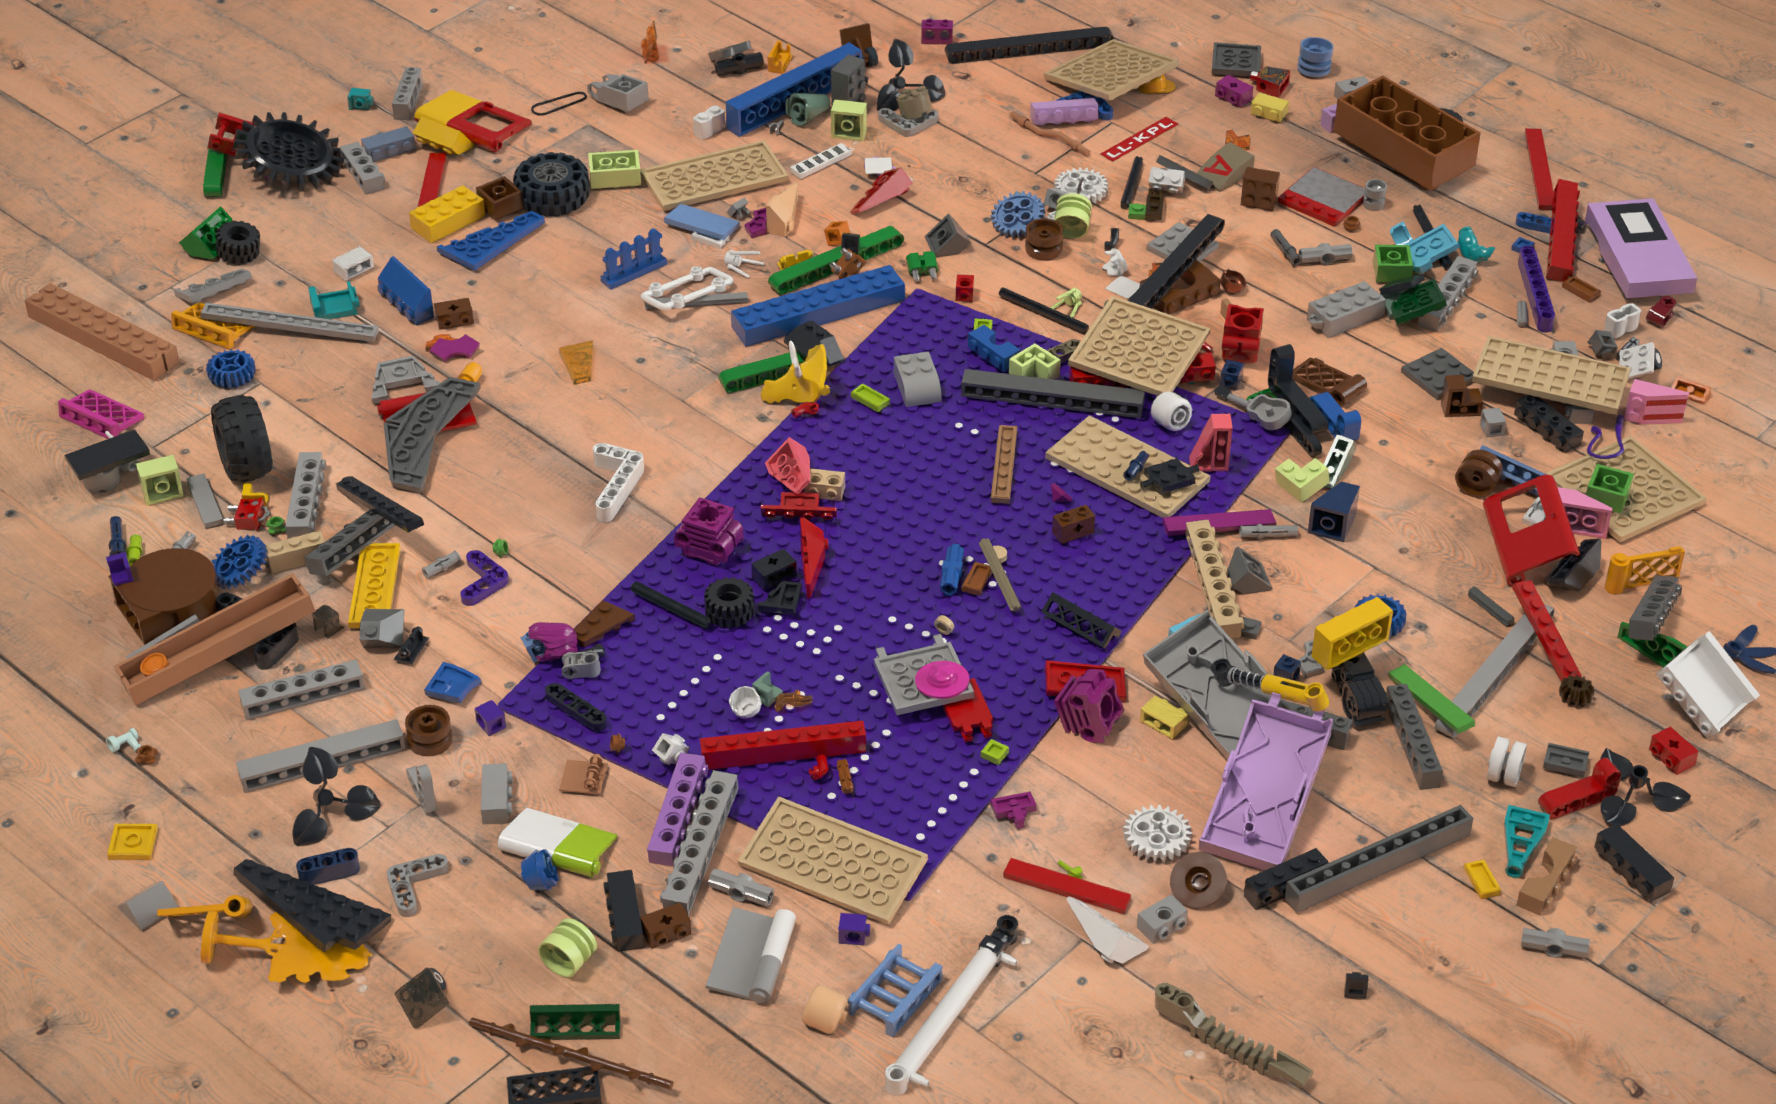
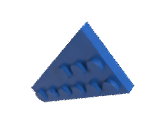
M531 211L514 217V221L498 223V227L492 229L487 227L468 234L465 239L460 241L455 239L450 241L451 244L438 245L437 252L475 271L544 224L545 218Z

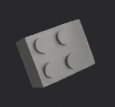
M929 352L894 357V376L906 407L941 402L940 382Z

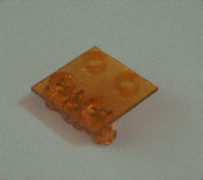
M652 21L651 26H648L646 37L641 42L642 56L644 57L645 64L648 60L656 62L659 59L654 21Z

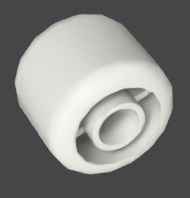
M1168 391L1163 392L1154 400L1151 406V415L1153 420L1164 428L1178 431L1189 423L1192 416V408L1186 399Z

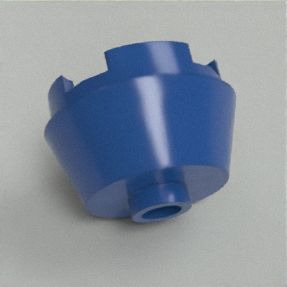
M547 849L535 850L521 862L522 879L531 890H551L553 886L557 885L556 882L559 881L557 868L548 859L551 854Z

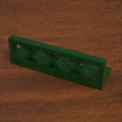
M620 1004L530 1005V1036L549 1040L620 1039ZM606 1025H615V1031L606 1032L602 1028ZM536 1026L548 1028L544 1033H535ZM561 1026H568L569 1028H571L567 1032H560L559 1030H557ZM583 1026H591L593 1028L589 1032L580 1030Z

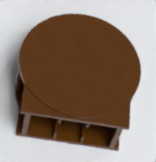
M170 548L155 551L141 557L130 566L133 577L132 582L114 586L111 575L108 576L113 590L115 605L144 645L193 615H196L199 621L218 612L216 597L220 593L214 565L206 556L193 550Z

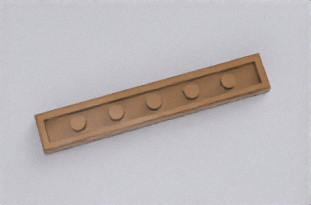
M999 425L991 492L992 503L1010 504L1017 426Z

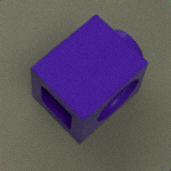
M493 700L474 708L476 723L488 736L506 728L505 713Z
M841 913L838 928V944L864 946L865 937H870V924H867V915Z

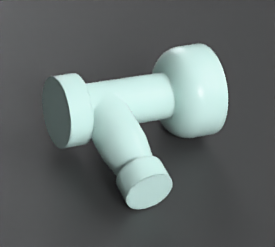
M134 728L129 729V732L117 738L115 736L106 738V744L112 753L118 751L120 745L128 742L136 753L138 748L141 747L137 742L139 736Z

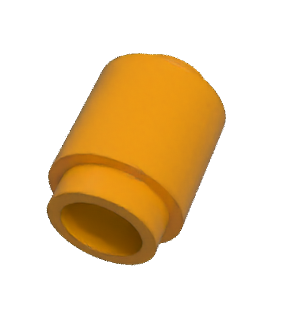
M475 362L467 364L458 376V379L477 382L482 375L481 366Z

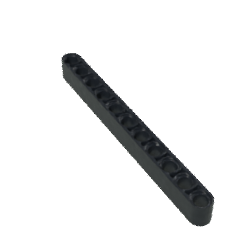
M1104 26L951 43L945 47L944 51L949 63L958 64L1093 49L1113 40L1114 36L1110 28Z
M1207 214L1128 301L1152 309L1223 231L1225 220Z

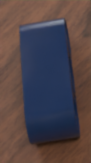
M344 848L302 858L296 864L298 879L316 885L356 875L360 871L358 852L354 848Z

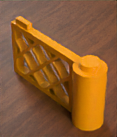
M1677 546L1665 551L1627 556L1623 553L1613 554L1610 559L1604 588L1608 593L1618 595L1625 588L1650 585L1655 575L1679 577L1685 550L1681 546ZM1677 556L1672 562L1668 561L1671 557ZM1660 558L1655 564H1650L1654 559ZM1642 561L1638 566L1633 567L1634 562ZM1664 563L1668 564L1662 570H1658V568ZM1646 566L1650 567L1643 573L1639 572ZM1672 568L1674 569L1673 574L1665 575ZM1654 571L1657 573L1653 577L1647 578ZM1638 575L1635 580L1630 581L1633 576Z
M231 895L225 899L223 904L157 909V916L174 917L207 914L211 910L226 912L227 915L232 917L244 918L251 913L253 905L247 897Z

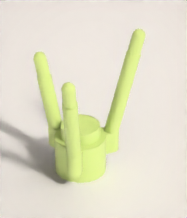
M1073 287L1070 291L1056 297L1060 301L1051 308L1056 309L1064 302L1070 306L1075 305L1070 317L1074 318L1078 307L1082 304L1080 301L1082 294Z

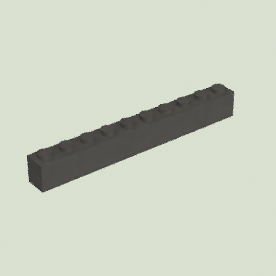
M965 369L961 382V397L1141 418L1144 406L1145 391L970 369Z
M1462 805L1456 806L1287 881L1285 900L1296 913L1470 836L1474 818Z

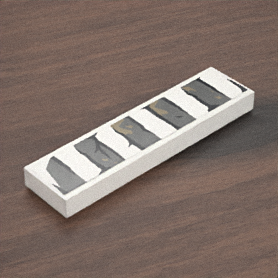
M840 143L791 166L790 172L799 179H802L851 156L852 150Z

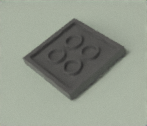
M1214 42L1211 74L1250 77L1252 71L1260 73L1261 45Z
M1443 348L1437 349L1401 367L1402 374L1436 400L1442 398L1445 375H1463L1466 386L1474 383L1472 382L1474 372Z

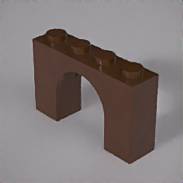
M1196 259L1181 276V279L1191 287L1186 289L1170 288L1155 304L1154 309L1171 314L1220 294L1221 279ZM1146 278V279L1140 281V286H1141L1148 278Z

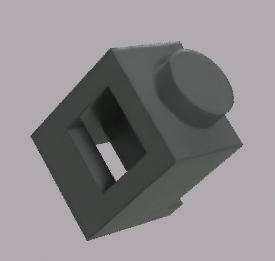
M1596 330L1587 342L1588 345H1592L1595 355L1602 356L1603 359L1611 357L1618 348L1612 333L1608 331Z

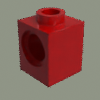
M957 274L955 301L973 302L974 275Z

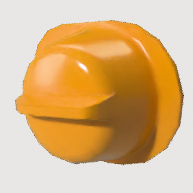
M1162 74V76L1140 85L1138 90L1146 94L1168 93L1174 91L1176 85L1174 82L1165 79V76Z

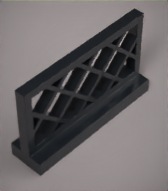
M591 1066L506 1077L508 1104H602L598 1070L591 1071ZM594 1074L588 1081L581 1078L584 1075ZM561 1078L570 1079L565 1084L559 1081ZM543 1080L547 1082L543 1086L536 1084L538 1081ZM576 1082L582 1085L577 1090L571 1087ZM512 1084H524L520 1089L512 1086ZM553 1085L559 1088L555 1093L548 1090ZM530 1088L536 1090L532 1096L525 1093ZM519 1097L525 1099L516 1101Z

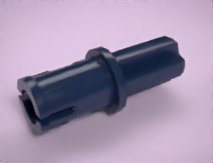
M1141 451L1135 459L1130 461L1129 467L1123 473V477L1127 481H1133L1136 475L1143 470V465L1149 458V454Z

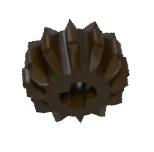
M1569 675L1567 678H1563L1559 687L1561 701L1567 702V705L1573 704L1575 707L1578 705L1584 707L1585 704L1590 703L1594 694L1592 681L1586 680L1585 676L1581 678L1578 675L1575 677Z

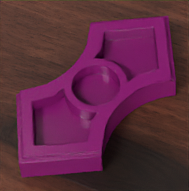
M766 208L753 211L754 218L744 224L745 230L751 238L767 234Z
M466 334L456 340L439 338L429 351L430 354L443 362L455 356H463L469 359L479 348L480 343Z

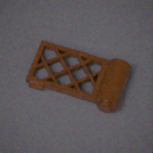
M1310 357L1293 369L1292 379L1320 393L1328 392L1339 406L1345 405L1367 388V381L1362 375H1348L1324 364V361L1318 358ZM1321 372H1329L1331 374H1321ZM1308 373H1318L1316 375H1308ZM1310 380H1320V382H1312Z

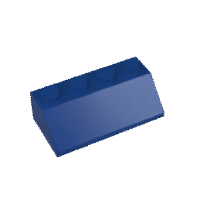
M394 256L391 257L378 276L377 289L379 293L384 295L389 303L396 306L397 310L402 312L415 325L434 318L431 289Z

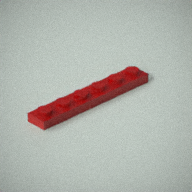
M1532 580L1514 583L1512 589L1561 682L1563 678H1567L1569 675L1582 677Z

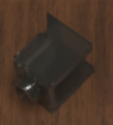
M324 604L315 610L316 612L312 613L314 630L318 632L324 627L327 639L344 628L339 624L338 612L328 605Z

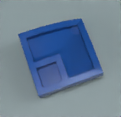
M443 662L424 691L427 696L461 703L472 689L481 684V678L461 667Z

